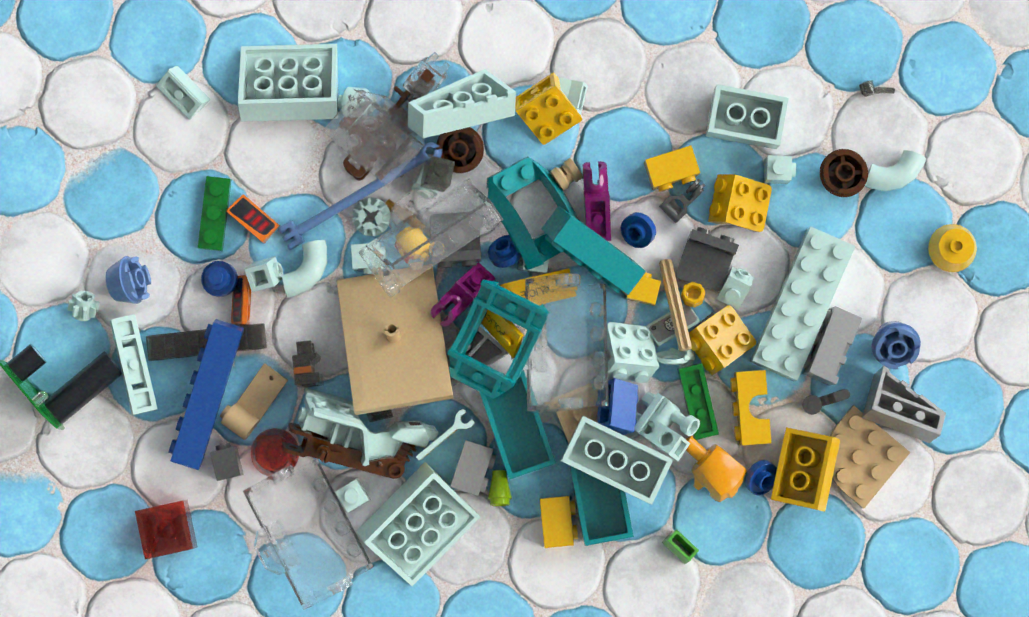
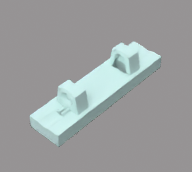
M135 314L111 319L110 324L132 415L157 410Z

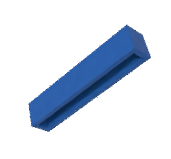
M218 319L213 322V325L208 324L204 338L208 339L205 348L201 347L197 361L201 362L198 371H193L190 384L194 385L192 393L186 394L183 407L187 409L184 417L180 416L175 430L179 431L177 440H172L168 453L172 454L170 462L196 470L200 469L244 331L243 327Z

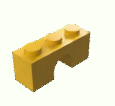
M766 370L735 372L734 377L730 378L731 392H735L736 402H732L733 416H737L738 426H734L735 441H739V445L771 443L770 419H757L749 411V403L752 398L757 395H767Z

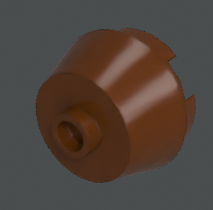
M467 127L443 133L438 137L436 144L439 147L436 149H442V156L439 162L449 168V171L466 173L476 168L481 162L484 154V144L480 135L473 128Z
M838 149L828 154L822 161L820 179L825 189L831 194L838 197H850L859 193L864 188L868 179V167L865 160L855 151Z

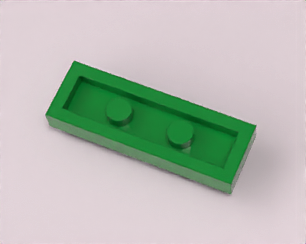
M206 176L198 249L223 251L228 214L226 210L229 206L231 179Z
M698 363L678 368L688 416L692 415L700 421L699 428L693 434V438L699 440L719 435L703 364Z

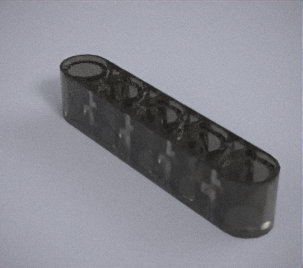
M264 323L240 325V327L244 328L237 352L267 348ZM206 329L146 336L148 361L198 356L201 347L205 348L208 339L204 338Z

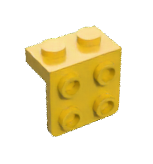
M717 174L708 222L731 224L755 232H762L772 191L771 186L735 174Z
M727 305L689 332L692 345L691 350L697 354L703 367L711 375L719 372L756 345V339L730 305Z

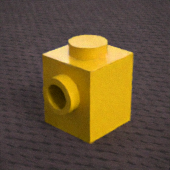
M645 272L630 294L626 295V299L654 306L661 281L652 279V274Z

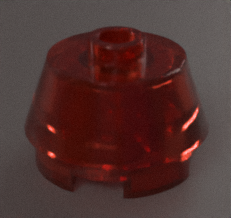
M277 428L268 429L260 433L253 441L251 460L255 468L263 475L281 477L291 472L296 466L299 456L286 453L281 447L283 442L298 445L295 438L289 432Z

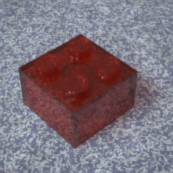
M188 500L135 511L145 559L198 547Z

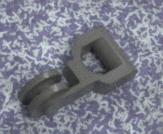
M700 179L695 181L685 191L687 194L692 192L690 196L692 199L690 201L683 194L680 196L670 195L659 206L675 224L687 213V207L704 191L703 188L706 185L704 183L699 185ZM673 199H679L683 203L684 209L680 213L671 206L670 202Z
M842 389L821 397L809 395L803 401V409L808 414H817L822 406L848 399L850 392L847 389Z

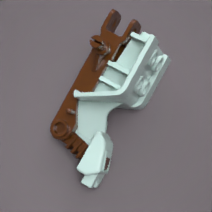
M305 388V408H300L297 421L300 423H289L288 425L291 433L304 436L302 444L298 446L283 442L281 447L284 452L300 457L309 456L320 459L324 463L332 462L397 479L404 473L405 462L410 461L408 455L413 456L411 450L416 451L415 445L426 448L429 440L435 441L439 432L436 431L435 426L422 423V421H400L392 424L387 429L388 431L373 433L364 426L359 416L355 415L351 400Z

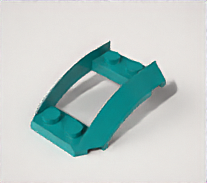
M525 157L488 177L486 188H488L486 203L491 206L507 230L517 252H520L526 264L524 265L526 270L543 265L545 261L561 252L545 239L547 236L545 232L532 239L524 222L506 196L539 179L550 193L557 207H562L578 219L572 205L556 180L546 168L530 157Z
M482 280L478 295L474 299L464 324L453 345L448 350L447 355H449L450 377L495 399L514 387L535 347L549 311L543 304L539 306L499 286V282ZM487 310L527 329L522 344L506 375L465 355Z

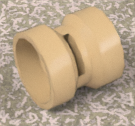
M571 158L564 161L563 166L560 168L555 167L550 171V174L563 191L569 188L570 183L573 181L578 182L583 178L580 170Z

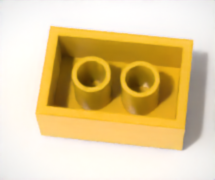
M786 427L771 500L825 512L840 439Z

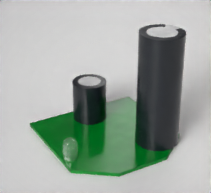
M29 344L9 362L0 360L2 369L37 411L56 429L60 430L65 429L63 426L64 422L122 375L119 366L104 351L48 397L45 391L38 393L27 379L47 363L32 344Z

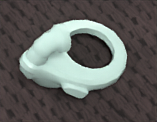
M669 348L668 351L656 353L658 362L668 365H679V368L690 366L695 361V354L691 349L681 352L679 348L678 350Z

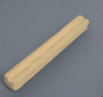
M661 260L659 266L678 348L681 352L688 351L692 348L672 260Z

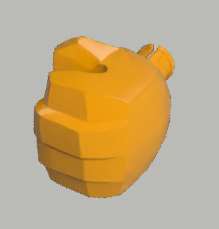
M689 436L686 440L690 445L686 451L696 459V463L692 467L694 487L697 490L705 487L710 492V497L717 502H721L726 498H732L743 483L746 469L720 446L714 444L706 450L693 436Z

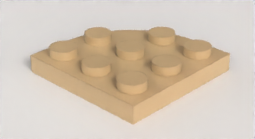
M853 405L838 422L830 435L840 439L832 479L843 493L864 509L910 454V451L875 422L862 418L863 412Z

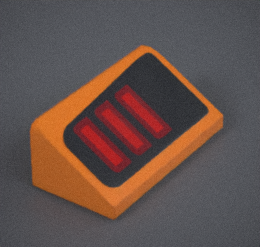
M244 194L226 210L227 213L264 244L280 226Z
M246 275L238 276L236 288L232 293L231 324L234 325L250 324L251 288Z

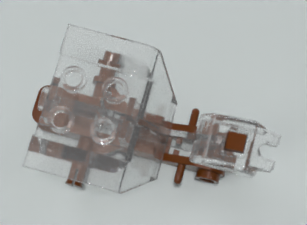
M436 52L422 59L403 84V87L406 89L405 92L397 86L393 88L401 96L396 104L387 96L359 90L324 128L323 132L347 153L348 156L344 159L343 165L345 170L356 180L361 181L371 173L389 187L425 146L424 138L408 127V102L436 91L448 78L446 72L450 64L445 62L440 67L436 66L434 63L439 57Z

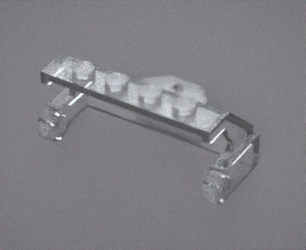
M470 178L464 180L437 199L432 192L415 189L394 203V206L391 208L388 224L391 229L366 244V246L361 248L359 254L387 295L393 297L400 292L399 286L401 288L486 231H493L499 227V223L503 221V218L490 199L475 187Z
M574 273L525 279L526 299L539 306L543 304L549 311L535 347L523 368L524 371H527V411L548 413L609 406L606 284L580 285V274ZM517 325L516 327L524 334V339L527 329Z
M318 459L296 470L290 465L243 490L262 528L256 531L254 549L266 570L277 575L285 573L303 610L352 586V578L373 568Z

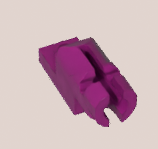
M598 161L599 180H597V184H594L590 162H586L582 165L586 226L605 240L611 241L607 164Z
M478 262L477 266H473L432 307L431 316L434 319L442 310L445 311L454 303L455 307L451 309L448 316L440 323L444 327L449 326L473 303L480 290L482 280L494 281L496 278Z

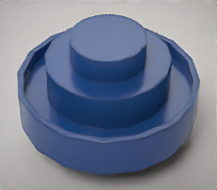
M634 212L629 214L621 223V235L630 246L644 248L655 239L656 227L653 221L643 213Z
M509 235L499 237L488 249L490 261L499 268L509 267L522 257L520 252H517Z
M224 261L209 263L201 275L203 288L207 293L216 297H224L232 293L238 282L235 268Z
M760 460L754 463L745 476L746 488L755 495L768 493L774 486L777 467L768 460Z

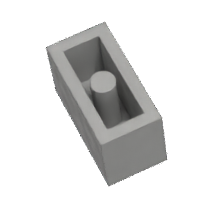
M465 440L450 487L479 496L480 491L485 493L489 481L488 478H485L487 468H493L497 456L492 454L494 449Z

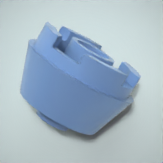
M125 256L107 269L106 286L109 294L115 301L138 304L142 300L149 298L150 294L147 292V285L151 284V277L147 266H141L138 262L139 257Z
M899 321L886 322L879 327L872 341L873 355L878 362L890 369H898V367L908 363L912 364L920 352V337L917 331L907 324Z

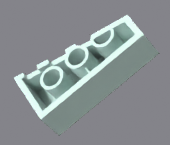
M484 69L408 102V127L420 137L427 138L515 116L516 91Z

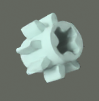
M80 291L76 295H72V300H69L68 311H73L72 317L75 319L88 321L91 318H95L96 312H99L100 302L95 301V295L92 293Z

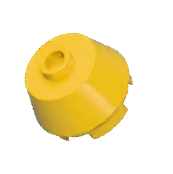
M947 224L941 226L932 234L929 240L928 251L931 260L938 268L947 272H959L966 269L973 262L977 252V245L974 236L968 229L957 224Z

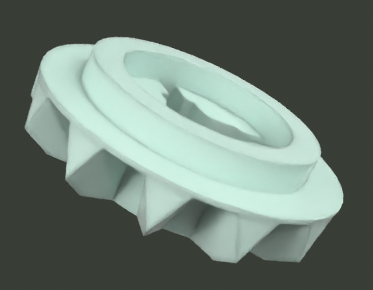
M378 198L363 199L353 209L352 221L355 228L363 235H380L390 224V210ZM365 209L370 213L379 210L375 216L377 225L372 221L363 223L367 218Z

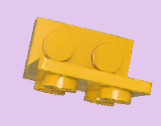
M554 72L516 96V113L543 145L582 121V116L561 91L559 78Z

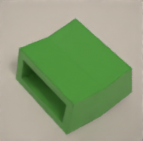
M677 529L672 531L662 541L684 564L690 562L699 551ZM675 538V539H676L678 542H680L690 553L687 555L685 552H683V551L672 541V539Z

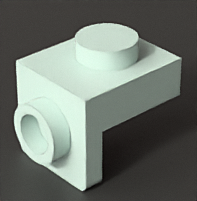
M732 267L727 280L717 296V300L739 310L752 286L754 277L742 268Z

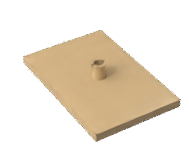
M432 264L337 280L355 415L453 399L443 328L440 325L441 316L440 313L434 319L431 316V309L438 302Z

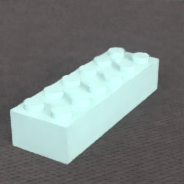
M809 227L806 230L749 362L792 381L798 380L855 249L854 245L813 227Z

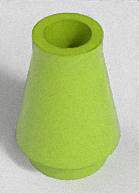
M494 470L492 471L488 495L490 506H509L512 496L507 479V471Z

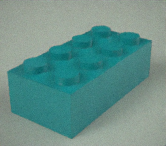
M560 206L556 208L541 228L547 234L545 239L553 247L562 253L564 252L581 267H585L589 270L588 272L599 280H603L617 293H620L622 290L629 295L646 272L633 259Z
M524 370L521 372L514 387L495 399L479 392L509 480L556 464Z
M569 465L584 545L588 546L634 537L626 493Z

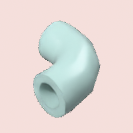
M904 150L899 161L891 167L885 168L872 164L868 171L865 187L880 191L901 189L915 180L923 168L926 158L916 152Z
M316 240L302 244L303 261L301 266L297 270L282 276L288 298L310 290L321 279L327 265L326 240Z

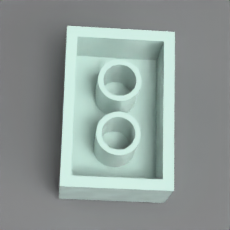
M717 84L713 92L705 136L777 149L781 143L789 98Z

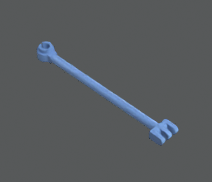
M433 142L426 143L422 147L421 152L415 157L302 224L296 226L294 221H289L279 227L278 231L280 233L288 229L290 233L282 237L285 242L292 238L295 240L287 245L288 249L292 250L304 243L302 234L420 164L427 161H438L442 156V149H436L433 156H428V148L436 149L439 145Z

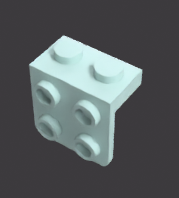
M609 322L606 326V332L612 357L602 369L603 378L647 383L659 368L655 345L650 331L646 326Z

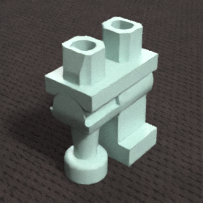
M646 392L641 403L647 409L643 415L636 411L635 431L676 461H679L690 443L670 429V426L674 422L680 425L682 433L692 436L698 430L700 421L692 415L684 416L675 404L661 394L657 393L655 395Z

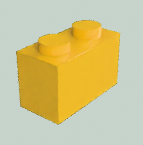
M692 145L644 161L652 190L658 189L659 192L672 189V184L680 181L682 185L696 181L695 177L700 174Z
M569 496L540 498L544 548L573 546V540L578 539L577 525H572L571 515H576L574 500L570 501Z

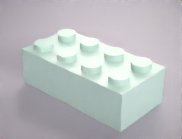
M582 416L561 461L652 505L673 459Z

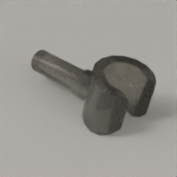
M873 80L859 85L861 94L864 97L879 93L894 94L895 88H875Z

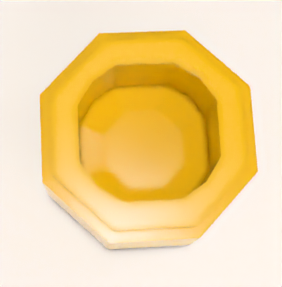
M695 282L684 285L681 293V299L684 304L693 308L701 305L705 297L704 288L701 284Z

